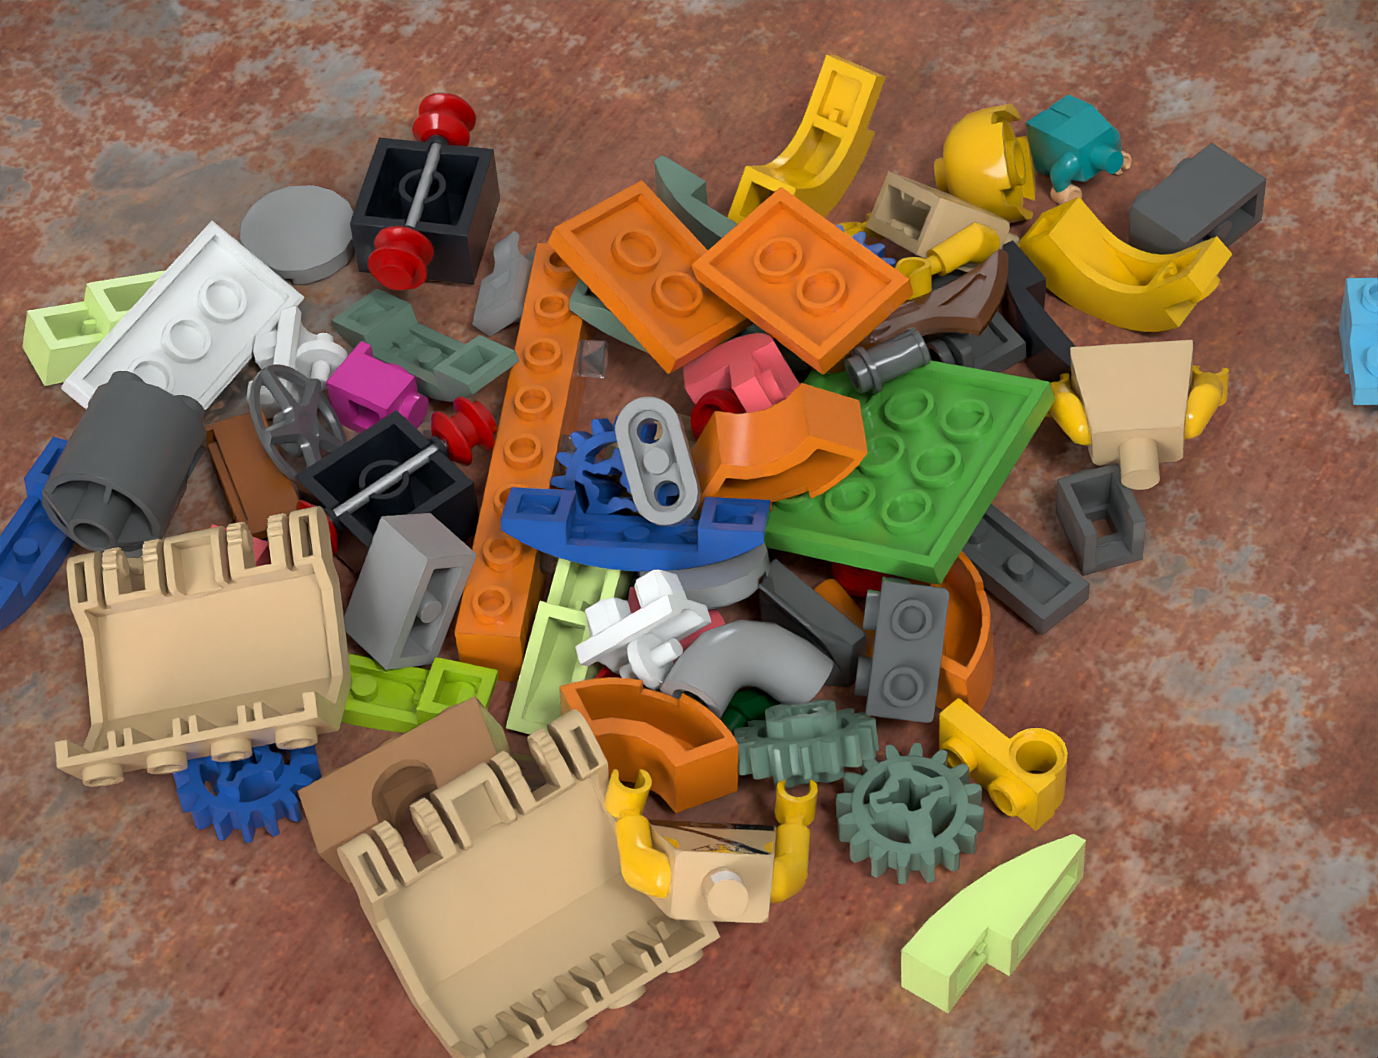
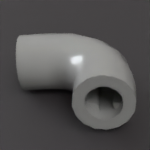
M737 620L703 632L677 659L660 689L661 693L680 699L682 693L704 705L720 719L733 695L745 686L756 687L768 693L781 704L809 703L828 679L834 662L806 639L775 623Z

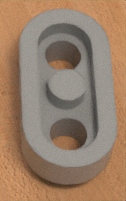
M641 397L635 399L621 410L615 425L616 439L634 504L645 519L663 527L681 525L695 514L701 500V488L682 420L673 407L659 398ZM649 421H658L662 426V436L655 443H644L640 435L642 427ZM667 483L677 484L680 490L678 501L671 506H662L658 500L659 489Z

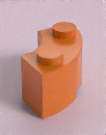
M801 383L785 400L765 410L743 414L715 411L690 451L701 488V500L698 510H702L705 497L770 500L771 512L773 511L772 502L791 498L809 491L812 499L837 485L860 464L868 453L859 400Z
M961 551L941 585L909 579V583L946 588L949 592L935 706L944 710L959 698L980 714L990 694L995 674L992 623L983 580L971 560Z
M596 678L559 686L561 716L573 709L582 714L608 762L609 779L613 770L617 769L619 781L635 783L639 770H645L652 779L650 790L661 795L675 813L738 791L739 744L724 723L695 699L682 693L680 699L661 692L643 688V680L631 678Z

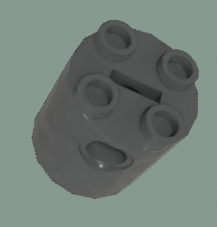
M114 372L109 381L98 386L91 396L87 410L69 438L42 490L43 508L53 524L70 539L88 550L102 553L104 550L119 547L124 551L125 556H127L126 558L141 557L144 542L155 539L162 540L187 489V480L207 448V431L202 424L205 410L202 405L192 397L186 395L174 396L158 386L147 384L132 372Z

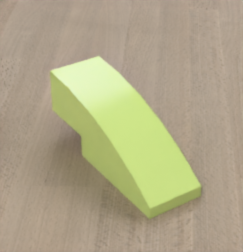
M166 270L87 283L83 302L27 311L22 348L44 386L65 382L70 374Z
M561 558L558 559L547 603L539 602L506 729L531 735L543 728L548 733L547 724L561 717L559 686L595 679L596 675L603 669L604 664L596 661L589 666L580 665L575 646L591 638L585 609L603 599L615 597L626 600L634 571L606 569Z
M1072 834L1041 845L996 867L961 890L930 917L901 950V987L949 1014L986 963L1011 976L1082 880L1086 840Z

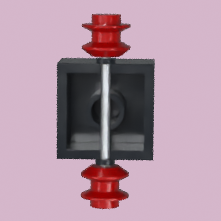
M434 93L426 96L419 105V116L415 119L412 127L413 136L416 141L379 137L350 221L359 272L371 273L382 285L392 290L415 289L421 286L426 279L474 285L500 201L494 149L468 147L470 132L476 124L475 111L465 100L455 94Z
M459 396L454 399L455 414L450 418L440 411L434 412L431 415L432 437L429 439L395 410L295 476L300 501L296 504V510L316 506L323 508L329 525L332 556L337 554L359 576L382 516L431 513L462 542L476 534L479 513L474 482L452 462L467 467L473 461L471 453L473 447L478 446L486 452L494 449L495 440L493 434L497 432V425L489 410L481 402H470L465 397Z

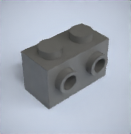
M1210 143L1194 157L1183 159L1174 168L1171 175L1152 190L1146 189L1135 198L1128 214L1130 219L1128 245L1147 253L1167 255L1218 236L1228 248L1262 220L1266 178L1221 148Z

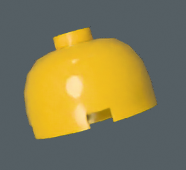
M1012 103L984 108L961 118L952 126L945 139L943 158H937L934 162L935 179L940 191L950 193V195L979 206L1009 221V223L1032 219L1033 212L1023 208V197L1035 201L1036 196L1034 167L1027 136L1015 137L1011 122L1022 119Z

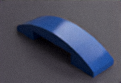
M52 437L24 477L28 494L27 498L0 535V631L13 623L36 601L56 575L75 543L74 540L70 539L53 524L42 503V490L68 440Z
M511 487L501 516V530L539 551L584 565L625 571L681 570L724 561L763 544L770 516V500L705 497L700 519H689L678 526L663 527L650 522L643 516L577 513L576 490Z

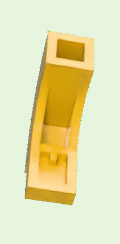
M826 55L806 113L793 139L786 149L769 164L745 166L727 218L739 224L780 187L825 218L849 188L871 145L875 132L867 128L886 76L837 55Z
M1076 197L1043 212L1017 244L1044 275L1046 287L1060 299L1075 309L1111 325L1141 332L1168 331L1180 327L1195 305L1217 288L1220 283V278L1217 274L1232 256V253L1218 236L1173 254L1159 255L1138 250L1113 235L1080 197Z

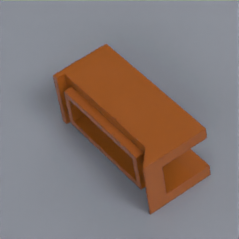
M261 408L260 410L265 427L267 428L269 427V425ZM251 412L232 416L223 421L205 426L204 428L207 431V449L211 465L217 476L234 523L245 522L252 537L268 541L267 523L269 516L284 513L289 519L290 512L296 511V504L299 500L291 480L278 469L265 451L255 430Z

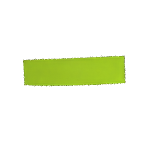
M348 653L352 682L341 722L372 729L406 733L438 716L444 709L461 704L474 696L488 710L499 678L498 670L439 657L434 658L430 670L416 667L386 670L374 658Z

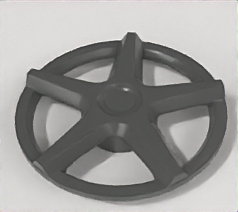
M274 364L265 367L255 376L249 395L250 412L255 430L265 451L278 469L296 484L295 476L298 473L289 466L274 445L280 444L293 457L300 458L304 456L307 467H310L321 459L319 448L331 453L345 444L347 439L335 410L320 391L322 382L318 378L308 379L305 375L289 366ZM279 378L294 383L304 391L299 404ZM261 386H265L271 392L282 409L281 412L274 416L273 425L267 428L264 425L260 410ZM318 408L326 419L331 433L320 425L317 418Z

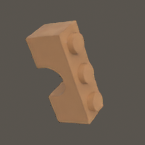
M474 696L461 704L444 709L433 719L401 736L386 740L377 749L343 767L328 771L321 779L298 790L318 854L348 884L351 883L338 857L337 848L364 832L376 843L373 839L371 828L385 820L401 836L400 825L403 814L416 798L437 790L483 762L491 768L489 759L502 751L508 752L509 756L514 759L503 728L477 697Z

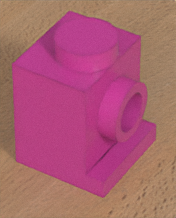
M362 341L326 381L330 404L341 424L358 433H362L395 410L417 429L422 424L428 411V398L418 393L415 376L397 364H386L373 358L371 345Z

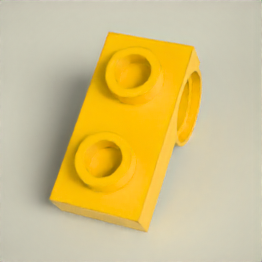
M959 698L940 713L939 750L948 751L947 765L950 769L965 763L969 767V776L989 792L992 801L1003 813L1011 817L1017 815L1035 831L1055 815V810L1062 804L1065 797L1067 748L1057 734L1042 728H1030L1020 731L1009 739ZM1028 771H1041V772H1044V773H1043V774H1031V773H1028Z

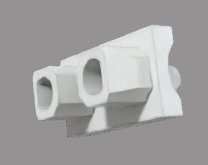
M297 306L280 310L278 330L255 335L253 353L256 363L261 369L274 364L289 366L305 375L308 379L318 378L322 382L320 391L327 389L326 381L348 357L346 350L334 343L333 336L330 334L319 333L315 335L303 327L301 322L302 312ZM279 378L299 404L304 391L294 383ZM250 381V382L248 383V391H247V401H248V404H249L250 388H251V385H252V382H253V381ZM261 386L260 409L262 408L265 418L270 419L274 418L282 409L271 392L265 386Z
M658 569L652 570L636 580L634 587L641 609L631 614L628 601L615 597L603 599L585 609L591 638L575 646L580 665L589 666L598 661L606 665L613 673L620 674L621 678L643 680V684L654 691L661 690V685L674 665L673 661L683 653V648L679 641L712 622L705 604L687 600L676 574Z

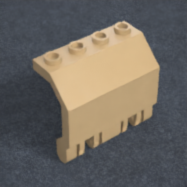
M316 506L291 511L289 519L284 513L269 516L267 534L271 564L256 567L255 553L253 551V537L245 522L228 524L227 531L223 526L166 537L164 542L161 539L146 541L142 549L145 590L132 592L127 556H125L121 548L107 549L102 554L97 551L69 557L67 560V579L70 608L83 637L91 727L83 747L68 740L55 742L57 769L81 779L85 786H108L122 782L124 780L123 772L147 768V772L150 774L175 773L187 769V760L211 756L213 761L218 762L237 761L251 757L253 755L252 747L276 743L277 748L280 749L304 748L318 742L317 735L339 731L352 681L339 577L333 563L329 525L323 508Z
M576 709L547 724L548 733L541 728L527 736L530 752L547 784L532 793L522 776L517 762L509 756L508 752L502 751L489 759L491 768L483 762L430 793L432 804L424 797L410 805L413 822L431 852L416 862H412L404 847L401 836L386 820L371 828V833L376 843L364 832L337 848L338 857L359 896L360 905L411 1003L452 1058H527L548 1044L555 1046L569 1042L586 1030L588 1027L586 1020L607 1007L617 1009L634 1002L645 993L646 987L644 984L665 971L674 973L690 967L703 956L702 948L720 938L713 921L681 920L668 917L647 894L631 888L624 880L615 832V823L619 819L607 812L604 806V798L610 781L608 762L589 724Z

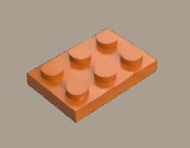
M643 180L554 227L547 242L668 374L755 324L696 279L692 264L708 250Z
M782 187L775 191L692 264L696 279L822 375L830 370L913 295L909 278Z

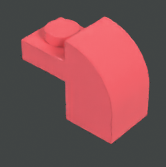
M765 333L748 334L727 341L683 366L685 389L695 405L707 392L726 388L735 392L747 413L761 411L785 400L800 385L773 338Z

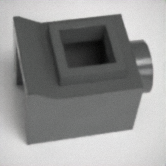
M1118 463L1097 469H1083L1071 476L1057 480L1056 515L1077 557L1082 576L1143 560L1146 519L1132 490L1122 484ZM1106 518L1113 534L1097 538V532L1092 522Z

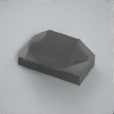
M777 559L772 561L768 577L764 578L761 576L759 583L760 622L775 623L806 639L829 657L834 663L824 685L850 687L856 682L859 656H867L866 633Z

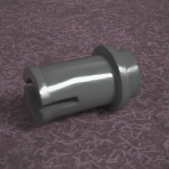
M911 327L904 333L867 350L862 346L853 349V356L845 359L844 365L853 387L859 394L870 391L875 395L882 391V384L920 366L924 367L930 364V355L920 333L915 331L914 327Z

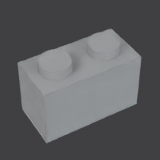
M431 513L382 516L344 616L345 632L386 670L431 665L434 658L438 657L477 554Z

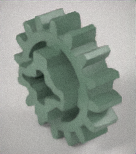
M817 699L810 703L779 704L765 710L766 720H751L748 722L749 727L735 728L733 735L739 744L738 774L747 775L753 773V779L758 780L773 775L775 786H777L778 781L786 780L785 787L788 788L810 783V779L815 782L825 783L839 780L844 777L843 766H862V760L874 759L876 757L875 751H879L875 718H870V715H866V712L855 713L854 708H847L836 712L835 701Z
M914 743L910 749L909 756H900L892 744L887 745L884 761L878 763L875 759L862 760L861 775L846 772L843 777L844 793L836 795V818H838V837L840 842H850V859L856 863L870 857L871 875L876 878L881 876L888 867L896 869L899 884H906L910 877V872L920 870L928 883L935 880V866L939 864L953 872L957 871L960 866V851L968 854L975 853L977 849V832H982L984 826V808L981 807L982 789L980 784H969V767L964 763L949 769L947 767L948 751L941 749L932 759L923 757L921 743Z

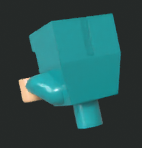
M1070 94L1051 105L1049 109L1043 110L1025 122L1035 170L1046 176L1050 174L1053 185L1050 193L1051 199L1060 205L1076 197L1082 199L1081 189L1071 184V180L1086 182L1102 170L1110 174L1120 175L1123 173L1121 168L1128 170L1131 167V156L1122 151V142L1118 130L1093 105Z

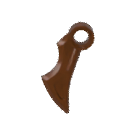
M998 249L979 266L955 281L925 295L904 302L853 349L862 346L867 350L904 333L911 327H914L915 331H918L921 336L941 332H957L980 336L995 316L1005 293L1009 270V256L1007 252ZM853 349L826 373L834 374L846 371L844 360L853 356ZM803 360V362H804L810 369L817 371L816 369H814L812 366H810L808 363H806V362Z

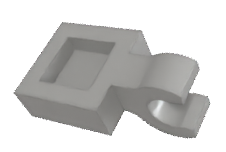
M515 231L496 243L494 247V271L482 279L472 325L490 337L511 323L521 322L536 248L522 256L518 250L519 234Z

